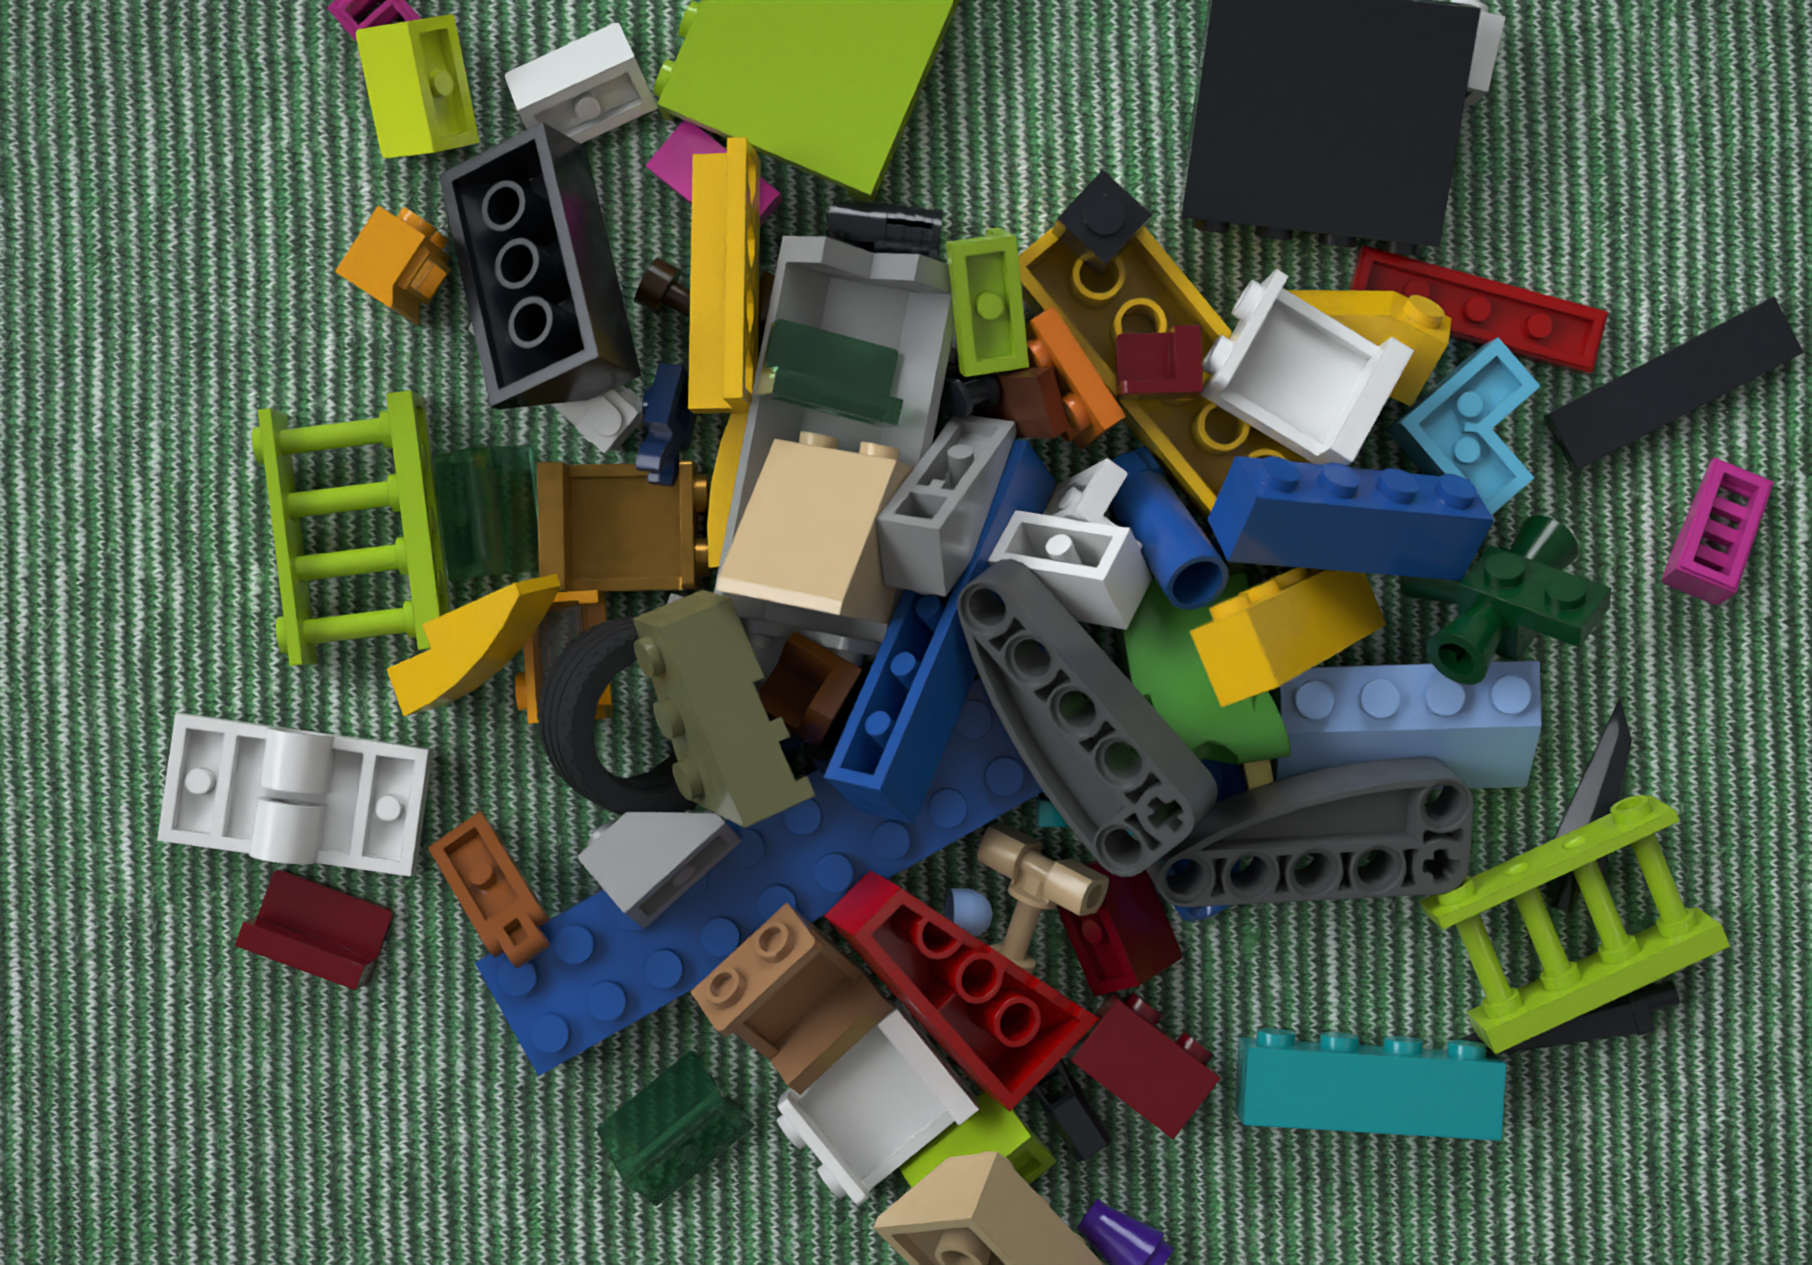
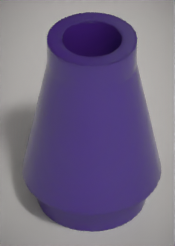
M1098 1198L1075 1228V1230L1086 1237L1109 1265H1164L1174 1249L1162 1239L1164 1232L1107 1206Z

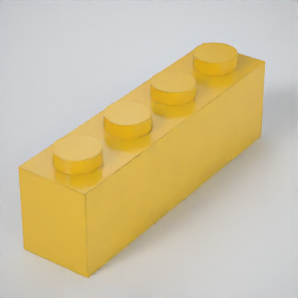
M1294 567L1267 579L1264 583L1238 593V596L1209 607L1213 620L1191 630L1190 634L1221 707L1285 684L1384 627L1386 622L1365 573Z

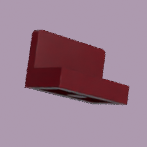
M1097 860L1085 863L1084 865L1109 878L1108 889L1098 911L1093 914L1078 916L1057 904V910L1093 996L1140 986L1182 958L1181 949L1146 869L1132 877H1120L1110 873Z
M279 869L272 874L258 915L243 921L234 946L357 990L370 982L394 918V911L389 907L285 869Z

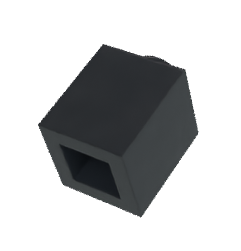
M1102 169L1058 216L1052 233L1100 277L1143 231L1152 214Z

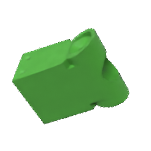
M1246 572L1228 576L1225 589L1217 599L1204 607L1194 610H1184L1172 605L1154 578L1149 584L1127 630L1114 628L1122 673L1200 761L1207 759L1236 765L1291 756L1290 742L1283 720L1268 691L1221 707L1190 634L1191 630L1213 620L1209 607L1238 596V593L1249 589ZM1130 745V751L1140 757L1137 750Z

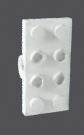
M186 713L175 714L157 841L248 853L252 858L278 863H319L413 876L416 874L433 748Z

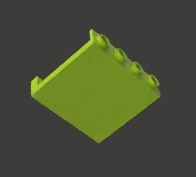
M692 0L684 13L678 36L685 40L676 61L667 59L662 65L655 82L653 94L660 97L657 105L663 118L672 122L674 116L725 138L747 137L755 151L847 189L848 197L858 202L874 203L960 0H701L700 3Z

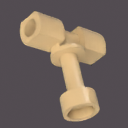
M1008 824L992 825L988 827L982 837L977 861L1012 879L1008 892L1018 901L1003 944H992L989 946L1033 975L1036 961L1026 953L1042 909H1055L1058 904L1078 916L1096 913L1105 898L1109 878L1074 859L1054 861L1040 854L1042 842Z

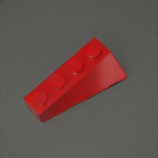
M872 870L824 915L973 1084L1009 1112L1099 1020L1098 1017L1074 1003L992 947Z

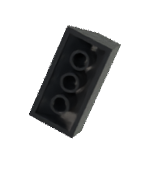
M541 122L439 175L490 407L500 410L590 400L642 376L585 146L548 124Z

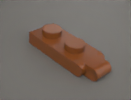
M481 811L428 847L484 945L495 958L505 952L511 963L519 969L551 946L540 928L550 920L548 914L492 823Z

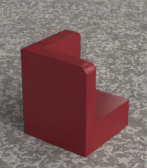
M1174 325L1169 332L1119 334L1115 339L1116 401L1195 399L1203 392L1201 325Z

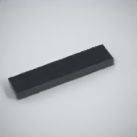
M1771 297L1543 415L1573 472L1804 352L1775 297Z

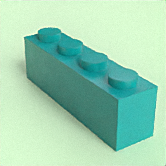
M1260 1028L1257 1029L1256 1038L1239 1037L1235 1114L1243 1125L1502 1141L1506 1063L1491 1052H1487V1045L1485 1043L1469 1040H1449L1447 1050L1423 1048V1040L1405 1036L1384 1037V1046L1359 1044V1036L1348 1033L1323 1032L1320 1034V1042L1296 1041L1295 1032Z

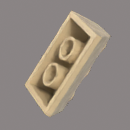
M998 1151L948 1157L879 1215L873 1227L909 1265H1104L1086 1246L1084 1239L1074 1233L1051 1209L1049 1202L1037 1194L1015 1171L1013 1164L1007 1158L1000 1155Z

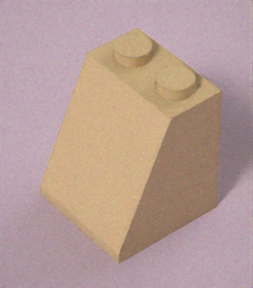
M801 431L798 443L774 439L719 573L716 590L889 625L896 587L884 585L876 518L915 467L898 461L899 449L875 443L861 442L859 453L837 450L839 439L811 432Z

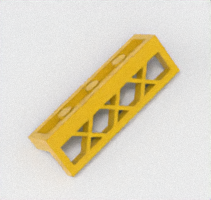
M727 137V153L692 154L688 409L693 414L749 413L758 366L761 159L747 137Z

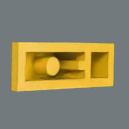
M1287 290L1377 346L1393 337L1413 349L1414 351L1389 395V397L1412 407L1449 344L1452 318L1446 316L1438 304L1419 295H1411L1408 298L1395 291Z

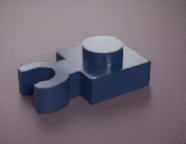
M659 363L654 383L646 389L643 397V422L649 428L647 439L639 448L636 458V469L649 472L647 479L649 484L673 487L679 473L680 450L689 449L698 414H693L688 409L689 373L683 365Z

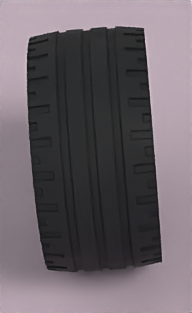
M635 617L612 619V621H604L599 625H594L590 627V630L580 633V636L571 640V643L562 649L563 652L559 656L557 655L554 660L555 663L553 666H550L549 673L543 681L544 686L540 691L541 698L538 701L539 713H537V719L539 720L538 731L541 733L540 740L545 754L549 757V762L575 792L598 806L622 816L626 812L685 813L687 810L696 808L698 804L692 800H687L682 795L674 779L672 766L678 762L674 750L668 758L649 772L627 778L613 775L604 769L597 758L592 727L598 700L613 677L637 660L634 652V642L639 637L633 621Z

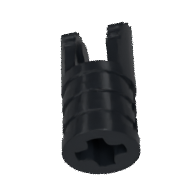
M840 200L838 203L833 202V206H829V211L826 212L828 226L826 237L872 253L920 254L937 260L943 209L934 208V210L925 209V207L916 206V208L902 204H898V206L889 205V203L885 202L874 204L854 201L851 203L848 200L846 202Z

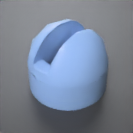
M948 888L945 897L944 917L974 937L983 934L989 928L993 917L990 902L984 895L974 889Z

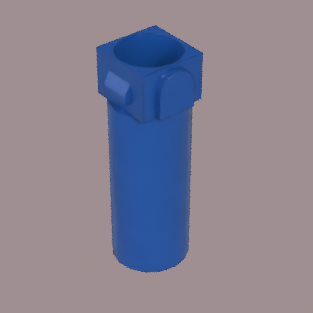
M1146 446L1116 457L1112 462L1125 470L1128 475L1108 506L1111 515L1114 514L1121 527L1131 528L1135 539L1143 545L1140 551L1146 565L1171 604L1180 609L1194 610L1216 600L1227 584L1228 568L1167 480L1163 468L1158 465Z

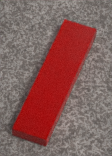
M1365 245L1359 249L1349 290L1395 291L1408 298L1411 295L1428 298L1438 304L1446 316L1452 318L1450 339L1480 347L1499 337L1516 357L1582 375L1593 373L1609 313L1608 311Z

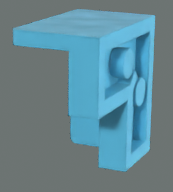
M1498 337L1475 350L1385 430L1424 475L1442 476L1444 474H1454L1469 479L1475 486L1488 511L1493 515L1535 477L1492 428L1541 386Z

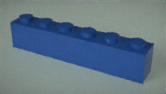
M1014 439L973 557L947 596L924 595L912 590H904L824 775V778L860 812L906 823H915L978 671L957 609L958 595L964 586L990 567L988 559L1015 510L1043 514L1056 484L1055 479L1028 441ZM992 590V593L996 600L1000 604L1005 606V603L1001 596L994 590Z

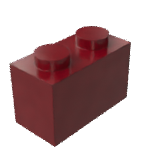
M1111 992L1094 1013L1099 1020L1067 1052L1069 1058L1075 1065L1174 1140L1221 1079L1214 1068L1208 1064L1214 1054L1185 1031L1182 1032L1178 1039H1175L1157 1024L1163 1015L1133 992L1126 1001L1116 992Z

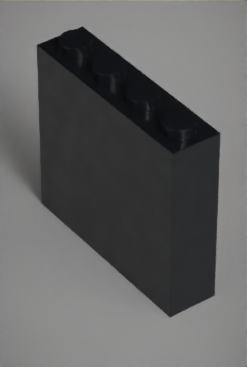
M1208 0L1179 204L1181 217L1192 218V228L1208 232L1226 233L1229 232L1230 223L1256 226L1255 235L1277 240H1292L1294 230L1319 233V243L1338 247H1356L1357 238L1383 240L1382 250L1407 255L1420 254L1421 245L1439 247L1481 8L1472 4L1439 0Z

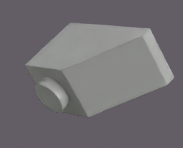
M626 812L618 820L609 821L599 827L590 837L588 847L577 858L623 913L645 929L734 849L742 839L717 813Z

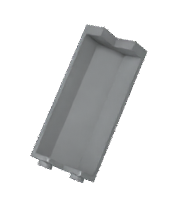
M782 237L714 589L715 594L731 598L751 646L771 649L773 636L788 639L792 632H797L813 642L825 646L827 650L856 666L862 667L864 654L877 655L904 589L896 588L889 625L718 591L716 590L719 573L774 439L798 443L801 431L837 438L839 439L837 450L859 453L861 442L875 443L899 449L898 461L914 467L930 448L933 442L955 328L948 264L920 254L872 253L829 237Z

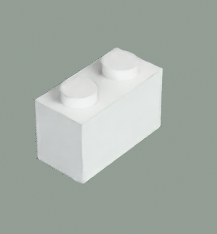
M1017 510L1012 515L988 559L990 566L1002 559H1014L1024 563L1035 573L1076 621L1127 630L1153 579L1131 528Z

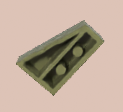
M701 590L633 618L639 637L634 642V652L644 674L648 678H652L659 700L653 705L655 719L664 736L672 741L678 760L672 766L674 779L680 792L687 800H692L746 828L816 796L807 776L798 780L793 777L779 744V741L790 737L782 717L771 722L768 719L755 685V681L765 677L731 598Z

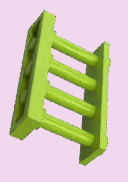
M412 390L386 393L388 410L380 411L379 418L292 429L288 427L287 414L272 408L258 409L259 426L252 429V447L257 463L259 465L264 464L283 609V616L276 619V638L280 652L283 655L288 654L290 666L318 664L316 644L407 633L410 639L417 638L418 650H430L431 648L422 624L451 612L424 396ZM383 443L386 449L393 448L396 473L388 474L387 481L303 492L296 491L292 454ZM391 506L393 512L401 511L404 537H397L395 544L304 555L301 517ZM398 569L401 575H409L412 600L404 601L402 608L312 618L308 581Z
M1636 795L1625 798L1610 808V814L1473 877L1466 876L1462 883L1450 892L1434 894L1419 901L1424 913L1442 930L1456 925L1486 996L1482 1001V1005L1467 1011V1015L1478 1037L1495 1054L1730 947L1721 923L1696 906L1685 908L1655 832L1680 821L1674 808L1652 795ZM1629 844L1633 848L1660 915L1656 920V925L1634 935L1626 934L1597 863V859ZM1570 871H1573L1602 942L1597 952L1576 962L1568 961L1538 889V886ZM1512 898L1516 901L1544 969L1539 979L1519 988L1509 986L1479 914Z

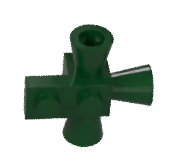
M1542 515L1530 516L1521 523L1509 552L1490 545L1474 565L1470 564L1462 581L1401 576L1400 582L1401 594L1404 597L1458 605V617L1430 637L1426 648L1431 663L1442 675L1464 685H1474L1484 679L1494 654L1517 662L1538 633L1580 648L1610 608L1611 588L1562 571L1578 555L1576 539L1571 531L1562 523Z

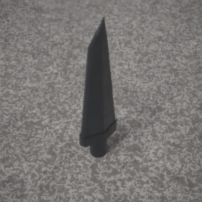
M1620 698L1553 840L1610 814V808L1620 801L1632 742ZM1609 854L1597 859L1604 880L1606 878L1605 872ZM1573 871L1557 877L1548 903L1550 907L1573 914L1580 893V888Z
M1672 980L1641 987L1510 1047L1499 1054L1636 1034L1640 1036L1654 1032L1655 1028L1650 1012L1679 1005L1677 989ZM1476 1032L1458 1039L1484 1043Z

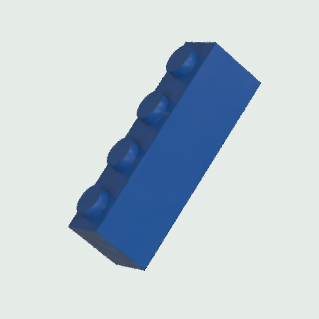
M1235 456L1208 517V521L1228 562L1462 581L1494 521L1478 495L1475 486L1469 479L1458 475L1444 474L1442 476L1412 474L1395 468H1387L1383 471L1351 468L1335 462H1329L1324 465L1291 462L1275 456L1264 459Z

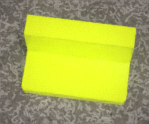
M454 14L363 28L356 31V40L380 152L384 158L430 154L480 143Z

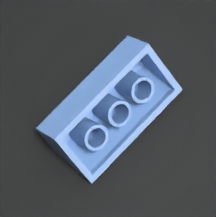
M1491 661L1484 679L1474 685H1464L1448 679L1432 663L1314 666L1285 684L1269 690V694L1283 720L1291 747V756L1271 759L1274 782L1330 767L1375 760L1427 756L1443 762L1469 789L1527 787L1542 726L1540 661ZM1442 785V786H1438V787L1434 788L1433 790H1442V789H1443V785Z

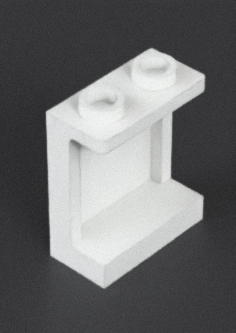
M1276 269L1261 284L1251 280L1242 292L1231 313L1240 319L1229 339L1223 335L1218 337L1202 363V370L1209 375L1203 384V392L1200 395L1313 464L1324 465L1329 462H1335L1347 466L1354 461L1414 350L1393 337H1390L1379 346L1375 345L1282 288L1288 279V275Z
M898 1000L892 1004L894 1007L892 1011L877 1022L864 1037L801 1095L791 1088L787 1089L780 1095L777 1105L782 1113L777 1118V1122L784 1134L798 1149L808 1145L823 1163L817 1168V1171L828 1188L839 1199L848 1194L857 1206H860L869 1198V1192L873 1187L955 1121L958 1125H961L979 1110L977 1096Z

